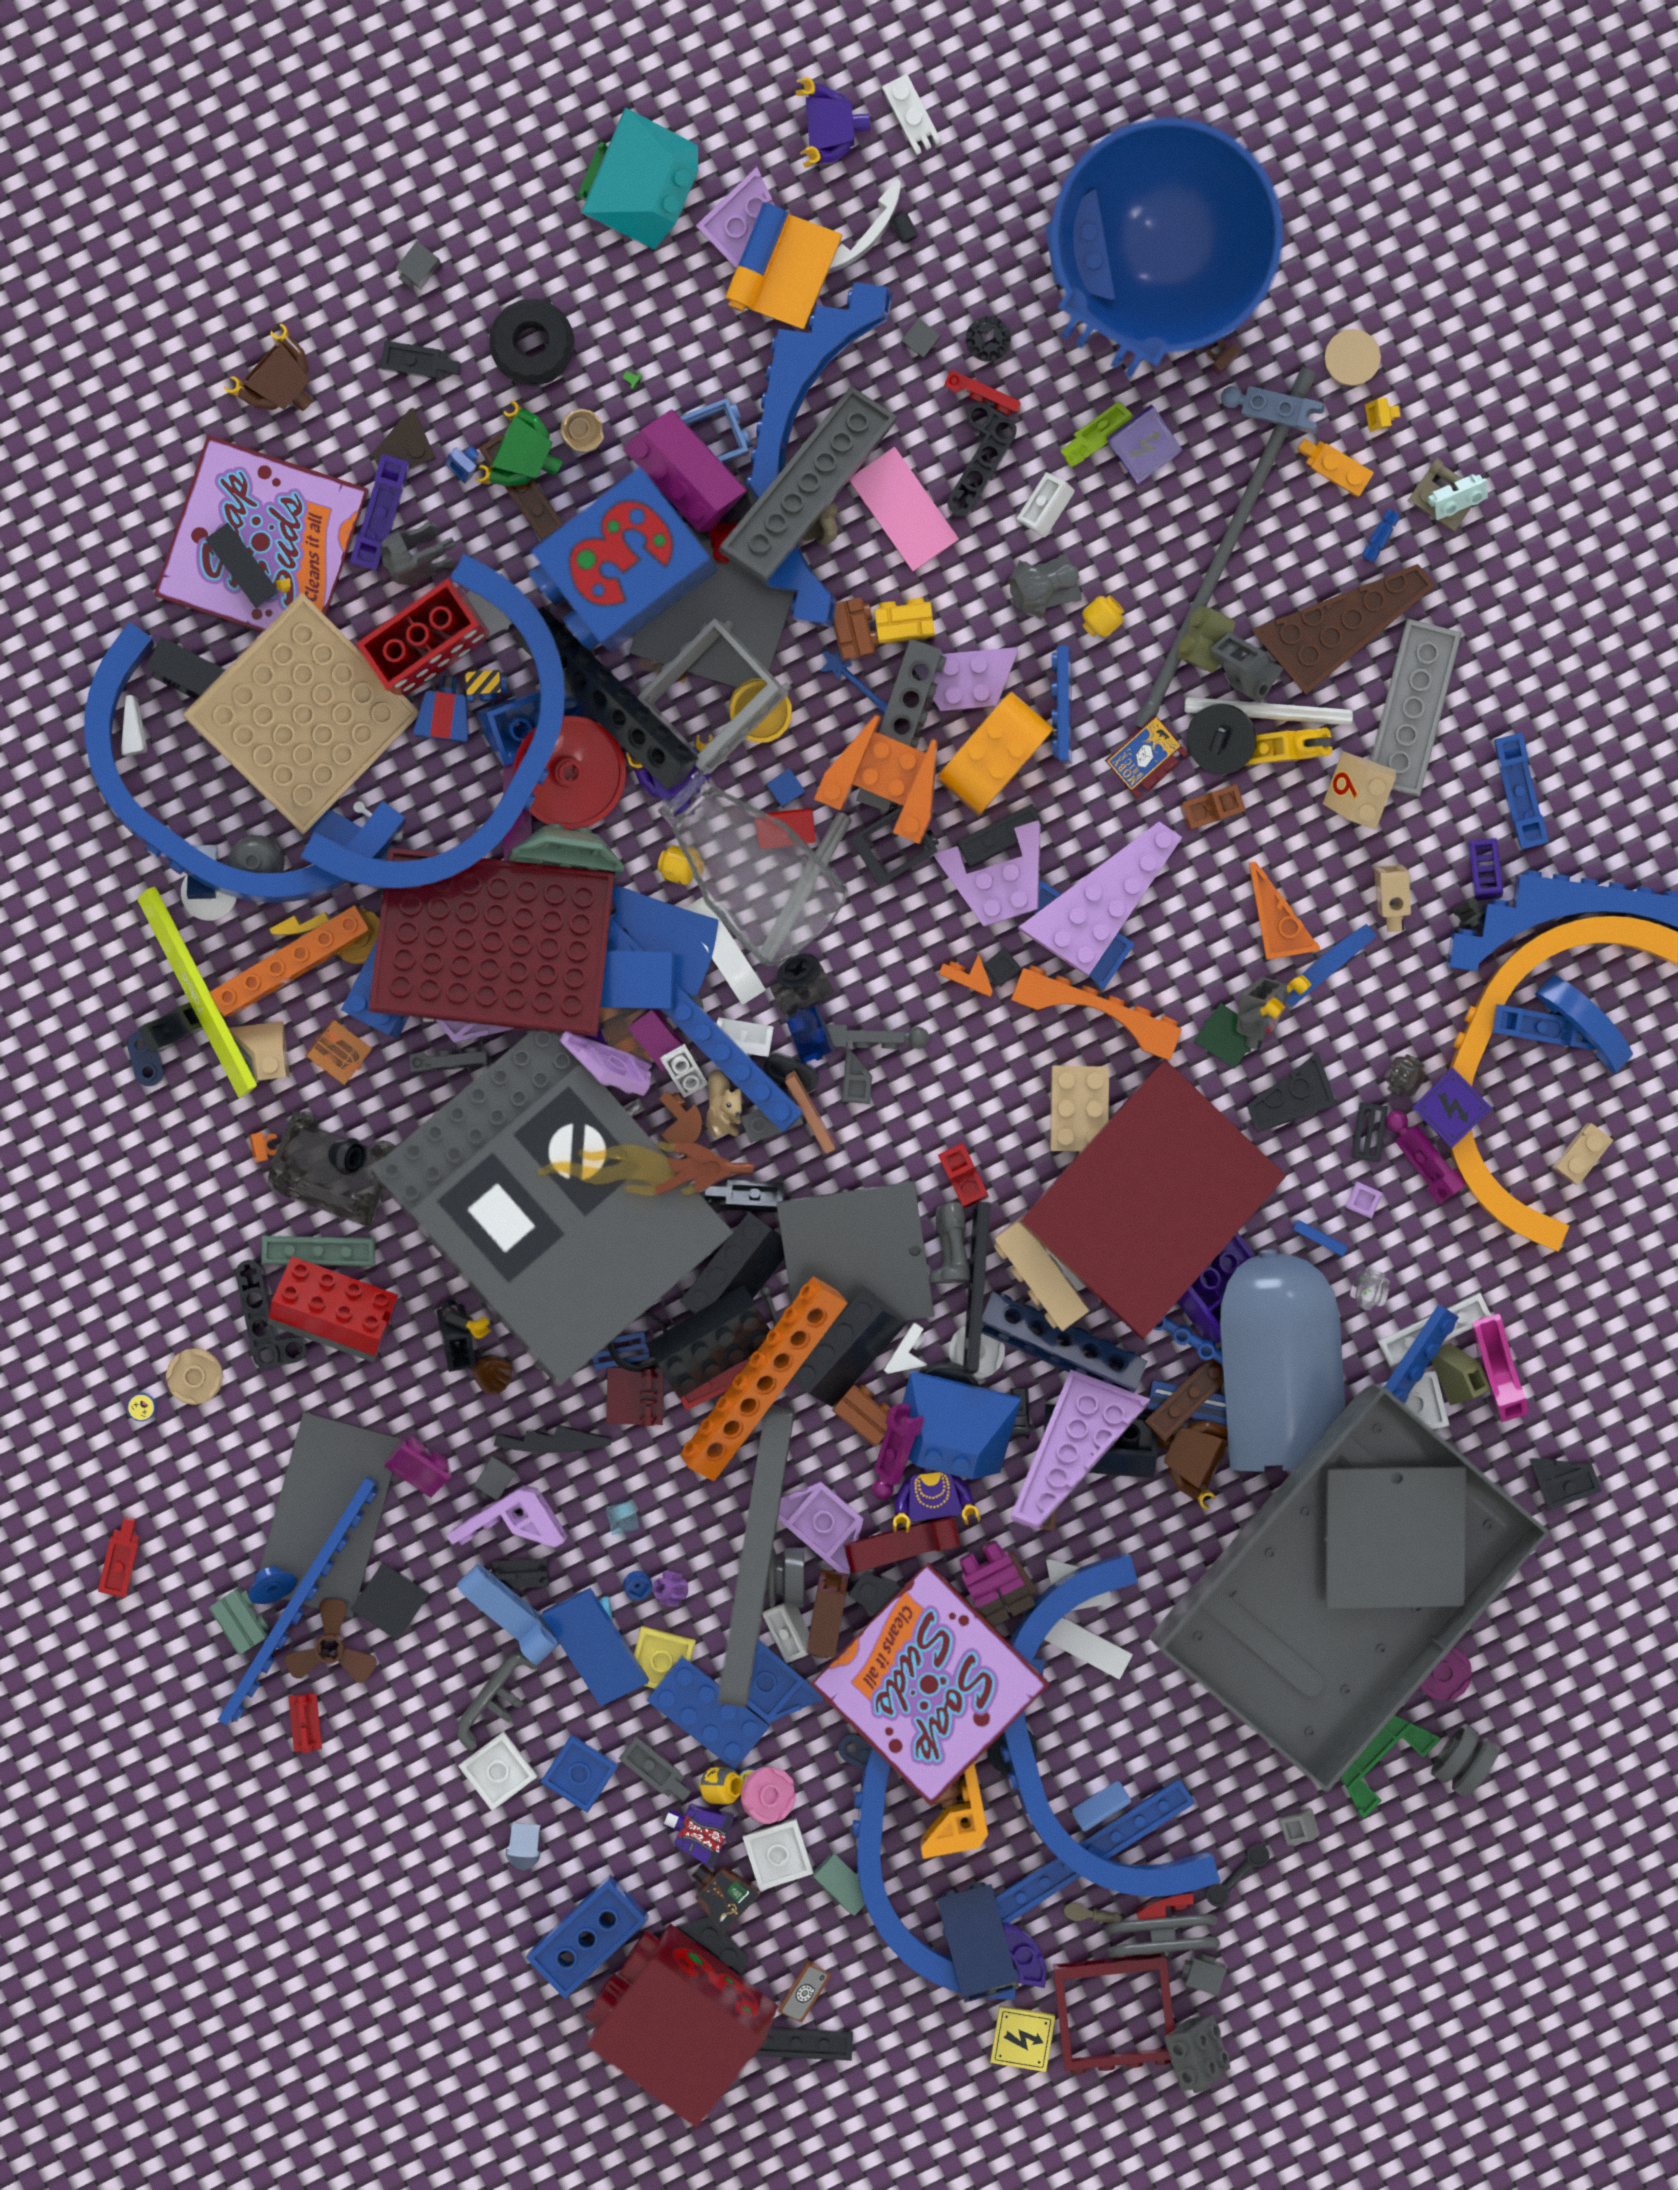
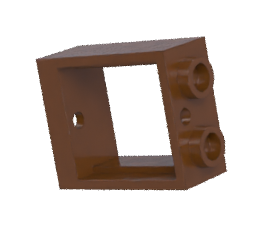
M820 1570L807 1653L812 1654L816 1658H835L847 1589L848 1574Z

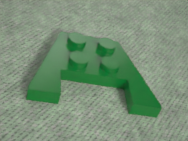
M1396 1715L1391 1718L1341 1776L1358 1812L1363 1818L1382 1800L1361 1779L1401 1738L1424 1758L1441 1740L1437 1735Z

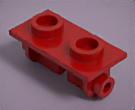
M317 1693L288 1696L294 1752L310 1753L312 1750L322 1749Z

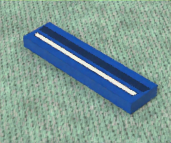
M1152 1380L1149 1394L1150 1403L1147 1408L1157 1410L1180 1386ZM1213 1393L1190 1417L1227 1425L1225 1395Z

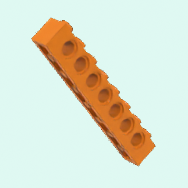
M814 1276L801 1288L797 1298L784 1311L782 1318L769 1331L765 1341L751 1355L749 1362L741 1373L734 1378L727 1392L719 1398L715 1408L702 1421L691 1440L685 1444L680 1456L689 1469L712 1481L717 1479L847 1305L846 1300L838 1290Z

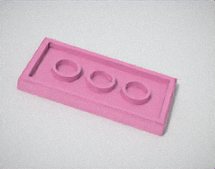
M895 446L854 474L849 480L912 572L959 541L953 529Z

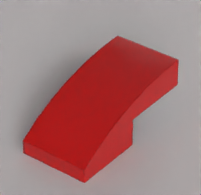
M963 1143L938 1154L964 1209L989 1197Z

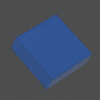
M790 768L766 784L782 808L805 793L804 788Z

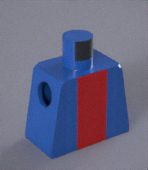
M441 676L439 692L426 690L413 734L416 737L469 743L468 701L466 695L456 694L458 678Z

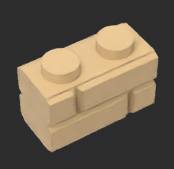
M1586 1123L1562 1153L1563 1157L1559 1158L1552 1168L1572 1184L1579 1185L1613 1142V1139L1592 1123Z

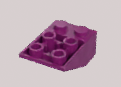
M411 1435L408 1439L403 1436L385 1461L384 1467L432 1498L451 1477L450 1467L448 1466L449 1460L436 1451L432 1455L425 1450V1444Z

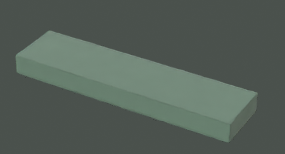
M262 1236L261 1264L288 1265L293 1256L315 1265L374 1267L376 1238Z

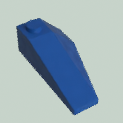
M540 690L476 711L484 736L503 766L514 763L515 755L521 742L537 726L540 710ZM565 690L563 716H580L586 710Z

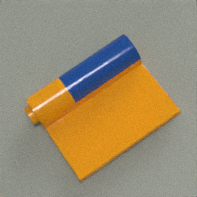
M763 202L726 293L725 299L729 301L728 306L744 312V309L747 308L805 330L843 235L792 216L780 207Z

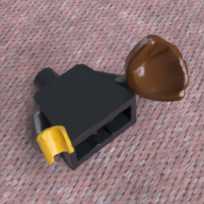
M455 1300L444 1301L441 1304V1308L436 1310L448 1371L452 1372L468 1368L471 1370L478 1386L485 1393L499 1394L504 1391L511 1381L512 1363L497 1355H486L477 1358L474 1354L471 1333L475 1338L479 1339L491 1332L486 1327L490 1324L489 1320L486 1317H481L473 1322V1318L466 1315L463 1304H457Z

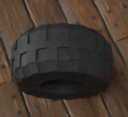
M540 299L519 300L503 309L494 320L490 330L489 341L492 358L499 370L516 383L531 386L549 383L559 375H562L572 360L575 346L572 327L566 316L551 303ZM528 328H539L545 331L549 337L546 350L535 357H525L519 354L515 348L518 335Z

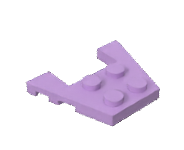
M1039 820L1014 828L1022 852L1021 857L967 874L958 846L934 853L937 862L984 927L1039 910L1041 832Z

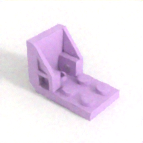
M525 1485L520 1486L469 1518L446 1535L452 1545L458 1541L463 1545L478 1534L476 1531L478 1528L483 1526L487 1530L503 1518L512 1534L548 1546L557 1547L565 1542L568 1537L540 1490ZM519 1508L523 1510V1515L521 1516L515 1512Z

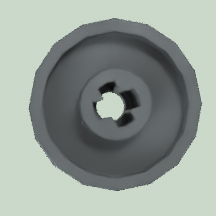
M1468 1724L1462 1725L1452 1735L1439 1753L1431 1769V1775L1442 1783L1452 1780V1790L1464 1798L1470 1796L1482 1783L1500 1752V1747L1489 1739H1483L1478 1742L1479 1732Z

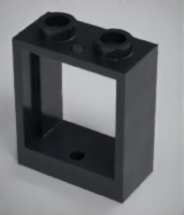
M904 806L899 807L850 838L879 887L887 884L938 851L935 846L939 842L930 829L926 831L922 840L927 850L890 873L885 874L864 839L898 819Z

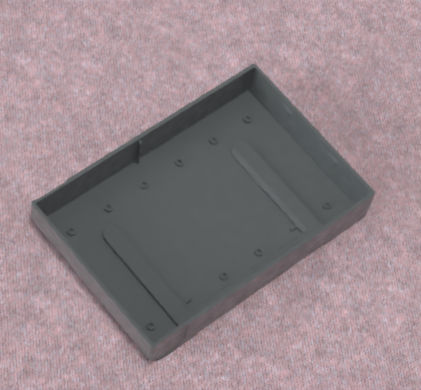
M1371 1384L1350 1402L1294 1471L1199 1581L1193 1584L1150 1634L1149 1639L1163 1654L1321 1789L1329 1791L1516 1575L1525 1560L1550 1533L1548 1529L1390 1391L1380 1384ZM1465 1466V1533L1467 1534V1539L1465 1540L1464 1606L1326 1609V1542L1324 1541V1536L1326 1535V1469Z

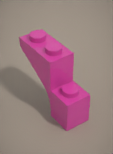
M1500 1314L1484 1316L1479 1320L1473 1321L1477 1355L1491 1387L1490 1396L1501 1423L1527 1415L1526 1397L1515 1370Z

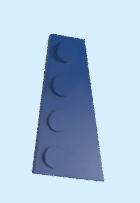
M1040 881L1039 910L1032 913L1034 915L1062 894L1043 881ZM1120 933L1116 934L1089 974L1102 991L1135 944Z

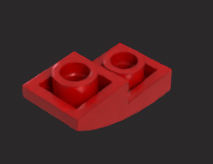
M1193 1892L1152 1898L1136 1909L1138 1920L1165 1918V1906H1170L1171 1910L1187 1909V1905L1194 1904Z

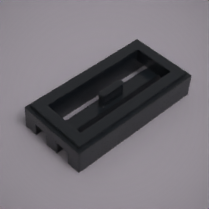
M1359 1102L1351 1158L1380 1162L1388 1106ZM1365 1109H1369L1363 1154H1359ZM1377 1110L1381 1112L1373 1156L1369 1155L1375 1111Z

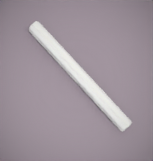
M1193 697L1186 698L1184 704L1186 713L1195 714L1207 706L1222 703L1239 708L1249 718L1348 726L1352 724L1353 720L1352 710Z

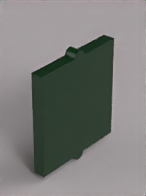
M1220 1003L1211 1017L1205 1019V1025L1194 1041L1235 1069L1243 1056L1249 1053L1251 1049L1245 1045L1246 1036L1239 1034L1236 1030L1238 1014Z

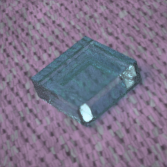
M633 1500L606 1507L612 1535L640 1528Z

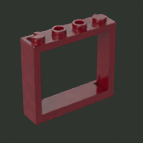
M1165 1952L1053 1964L1065 2071L1070 2070L1071 2074H1082L1087 2072L1088 2068L1098 2067L1099 2071L1114 2070L1116 2065L1126 2064L1127 2068L1142 2067L1144 2062L1154 2061L1155 2065L1171 2063L1168 2048L1072 2058L1063 1981L1065 1979L1159 1970L1165 2032L1167 2036L1174 2030Z

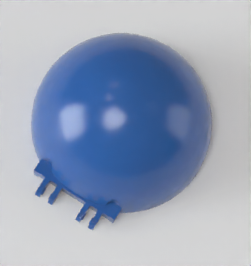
M1158 118L1136 122L1116 130L1093 145L1080 158L1065 180L1053 213L1051 229L1053 260L1058 278L1066 293L1058 308L1072 316L1061 337L1064 339L1070 337L1077 322H1083L1087 326L1078 338L1076 345L1082 349L1095 329L1121 345L1110 365L1111 367L1116 369L1121 364L1123 356L1128 350L1136 354L1133 362L1130 363L1126 370V376L1131 378L1142 359L1158 366L1165 353L1182 352L1205 346L1228 335L1239 327L1256 310L1270 289L1278 269L1283 243L1282 216L1276 192L1268 175L1252 153L1227 133L1213 126L1182 118ZM1094 189L1097 190L1115 300H1109L1088 292L1078 271L1074 255L1073 236L1076 214L1083 196Z

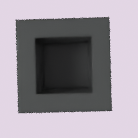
M416 241L396 267L398 273L401 274L398 279L411 289L415 285L421 290L441 265V262L437 256Z
M493 1455L474 1486L479 1488L477 1493L489 1501L493 1498L498 1501L518 1469Z

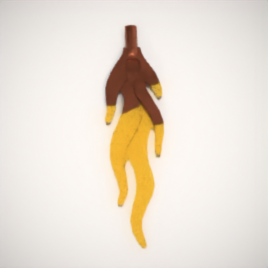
M660 1141L656 1144L658 1148L667 1152L684 1154L687 1158L677 1160L637 1145H620L591 1153L579 1150L577 1153L578 1156L589 1161L618 1159L621 1161V1163L614 1166L593 1168L562 1161L543 1167L538 1171V1175L565 1172L595 1185L624 1179L641 1180L651 1183L647 1187L630 1185L624 1188L626 1192L642 1195H660L687 1181L695 1180L693 1184L681 1191L682 1195H692L709 1188L723 1178L730 1177L731 1174H753V1163H731V1160H726L711 1150L695 1143H665Z

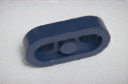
M137 1031L129 1037L127 1042L135 1078L141 1085L155 1086L164 1077V1067L160 1052L151 1053L148 1046L142 1051L139 1050L137 1042L143 1040L140 1032ZM147 1067L153 1069V1075L150 1078L144 1075V1070Z
M850 1733L841 1738L838 1744V1751L843 1760L863 1770L870 1744L862 1736ZM849 1743L857 1744L858 1748L855 1752L847 1750Z

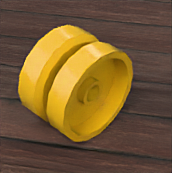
M751 678L742 682L733 691L729 701V716L731 720L767 685L763 678ZM788 696L745 739L761 743L779 738L788 728L792 718V705Z

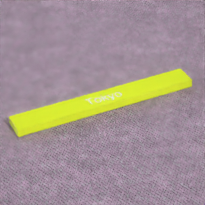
M155 886L148 888L137 900L238 1098L246 1096L257 1084Z

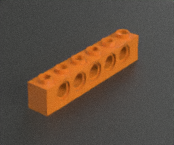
M354 905L209 993L223 1017L231 1018L375 931L361 907Z

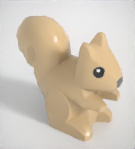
M714 1070L708 1076L709 1110L707 1112L706 1127L716 1138H720L721 1134L738 1136L739 1131L735 1123H741V1090L737 1089L734 1092H730V1083L726 1074L720 1070Z

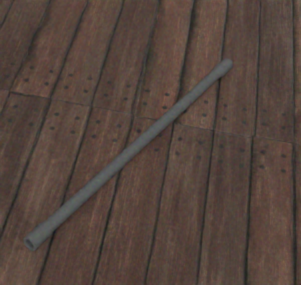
M1301 367L1291 388L1290 396L1304 399L1317 374L1308 368ZM1276 424L1147 701L1144 702L1134 723V726L1140 729L1154 715L1157 716L1160 704L1181 662V659L1177 658L1179 643L1189 630L1191 615L1199 605L1207 606L1290 427Z

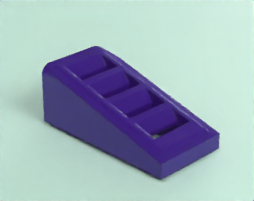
M1497 838L1468 841L1474 899L1478 901L1502 898L1503 884ZM1492 849V854L1476 855V851ZM1493 861V865L1477 866V862ZM1494 873V877L1479 878L1478 874ZM1495 884V887L1480 888L1482 885Z

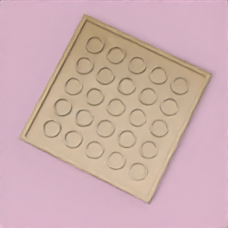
M301 593L182 716L304 835L418 717L419 711L404 695H396L387 691L364 655Z

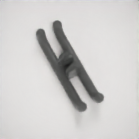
M521 1650L512 1652L506 1657L461 1716L458 1722V1737L468 1750H474L477 1746V1738L470 1732V1727L485 1707L507 1722L513 1719L508 1710L502 1708L492 1699L495 1694L519 1709L524 1704L522 1700L502 1686L517 1666L525 1665L530 1669L538 1667V1665L531 1663Z
M1198 1914L1110 1923L1105 1927L1107 1935L1149 1931L1150 1942L1112 1946L1108 1949L1107 1954L1110 1958L1194 1949H1217L1220 1946L1218 1938L1199 1937L1176 1940L1175 1928L1215 1926L1218 1919L1213 1914Z

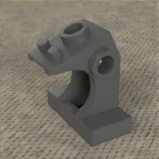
M1228 632L1209 649L1212 657L1222 663L1230 685L1259 703L1268 694L1269 689L1275 680L1279 678V674L1283 670L1282 666L1269 660L1266 652L1231 632ZM1243 652L1247 653L1248 656L1241 661Z

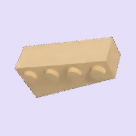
M1020 1217L996 1235L995 1240L997 1244L994 1245V1248L1003 1260L1008 1257L1014 1267L1011 1268V1271L1020 1283L1023 1280L1026 1281L1031 1288L1028 1294L1036 1305L1042 1303L1047 1313L1044 1316L1053 1328L1058 1326L1063 1331L1088 1313L1090 1308L1069 1278L1062 1274L1063 1271L1054 1257L1048 1254L1046 1248L1019 1223V1220L1022 1218Z

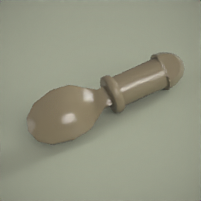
M1068 1903L1063 1908L1064 1916L1072 1921L1092 1918V1922L1115 1923L1122 1922L1123 1920L1118 1912L1097 1910V1908L1090 1911L1083 1904Z

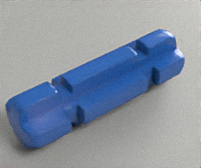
M1390 509L1385 512L1382 518L1383 522L1379 523L1368 542L1370 545H1367L1362 553V557L1372 563L1376 561L1380 554L1379 550L1383 549L1394 530L1392 527H1395L1400 519V515Z

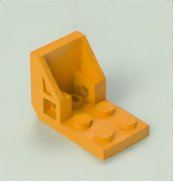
M974 1763L964 1772L966 1780L961 1781L964 1801L945 1807L920 1838L923 1859L977 1849L988 1836ZM967 1817L968 1822H961V1819Z

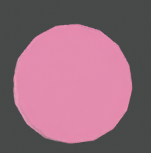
M772 1766L761 1767L753 1771L746 1778L741 1789V1803L744 1811L752 1819L764 1824H772L785 1819L792 1811L796 1801L792 1778L785 1771Z

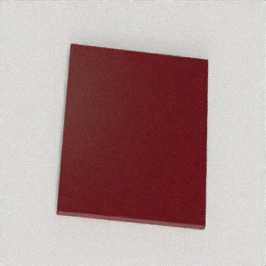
M389 848L387 861L420 860L441 853ZM482 858L467 869L434 883L404 888L384 887L369 1012L558 1033L567 1031L576 1035L597 1037L615 872Z
M1164 1059L1019 1220V1223L1143 1340L1284 1180L1286 1175Z

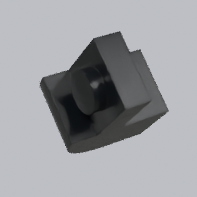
M189 1002L174 1008L159 1019L145 1023L138 1028V1031L145 1045L148 1046L151 1053H154L156 1051L162 1052L175 1046L203 1027Z

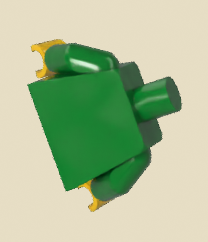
M510 401V404L515 407V411L513 413L504 411V414L511 420L490 468L484 465L478 467L486 471L485 477L482 479L476 477V480L483 484L493 483L510 487L525 485L530 480L537 479L540 470L556 476L562 460L548 454L553 442L549 440L550 433L538 416L522 409L515 401Z

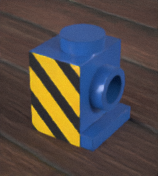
M500 670L465 672L467 701L469 703H475V697H480V701L497 700L496 695L508 693L507 677H502Z

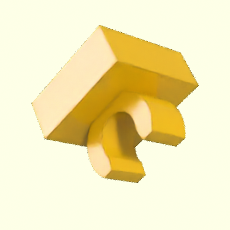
M1387 398L1376 399L1365 404L1369 432L1392 426L1391 420L1401 417L1399 406L1389 407Z

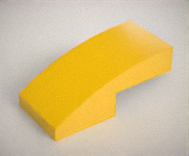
M323 912L301 924L297 916H292L269 930L274 935L305 934L331 920L328 913Z

